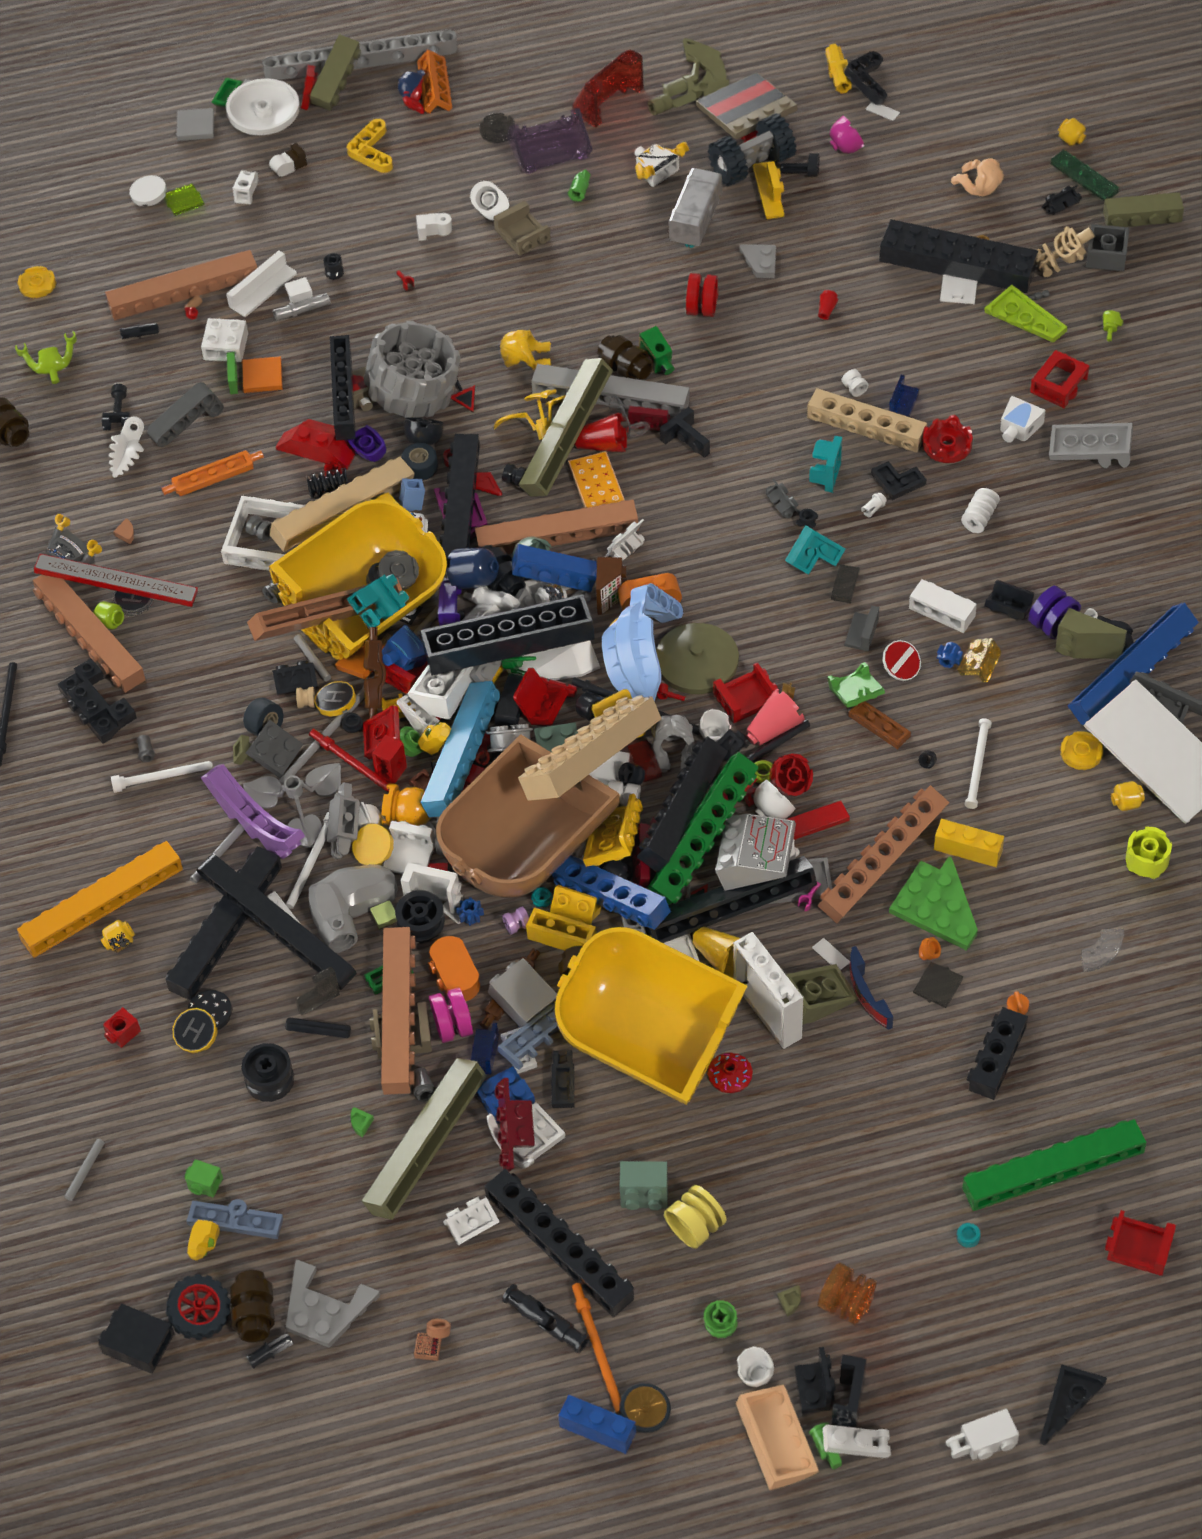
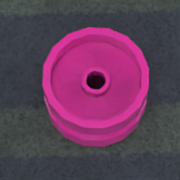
M459 987L448 990L447 999L449 1005L446 1004L445 998L441 993L429 996L434 1022L442 1043L454 1040V1025L458 1035L462 1038L473 1035L468 1005Z

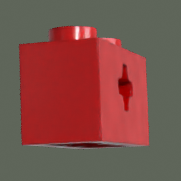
M385 735L372 752L375 773L390 784H395L407 768L404 743L396 737L392 738Z

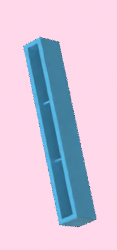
M493 681L469 684L450 734L447 737L421 800V804L429 817L440 816L446 807L461 794L471 766L482 744V739L488 729V724L494 714L497 702L500 699V693Z

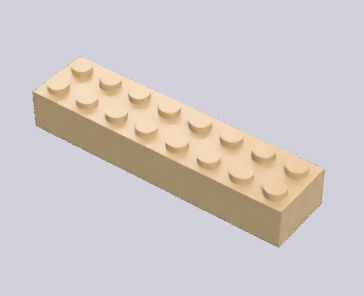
M639 695L632 699L624 697L617 700L615 706L605 709L603 715L595 717L590 721L591 724L578 729L576 735L566 738L564 744L556 746L551 750L552 753L539 758L537 764L527 767L525 773L518 777L527 800L560 797L660 721L661 716L653 697Z

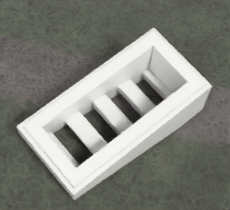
M408 694L396 702L420 736L428 725H437L439 722L436 717L430 716L412 700Z

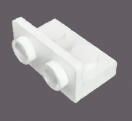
M476 1197L466 1203L468 1207L460 1211L459 1208H456L446 1214L448 1218L443 1223L448 1226L457 1245L499 1223L487 1198L480 1200L479 1197Z

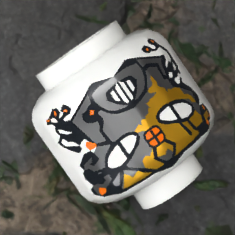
M552 583L541 586L535 594L536 604L567 598L565 589L561 588L560 585Z

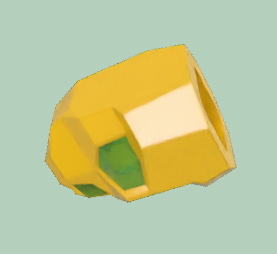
M442 722L428 725L418 740L420 749L431 755L437 753L450 734V726Z
M199 1219L195 1222L189 1238L187 1252L191 1259H202L209 1251L215 1248L220 1232L217 1224L212 1221Z

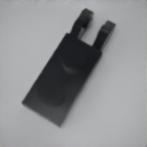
M567 1050V1064H559L560 1054L558 1051H553V1064H551L552 1108H575L573 1051Z

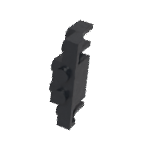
M92 658L75 667V674L57 683L59 691L67 699V704L71 711L78 713L81 723L83 725L87 724L102 744L111 740L125 725L137 719L135 710L125 698L109 706L93 685L104 679L102 670Z

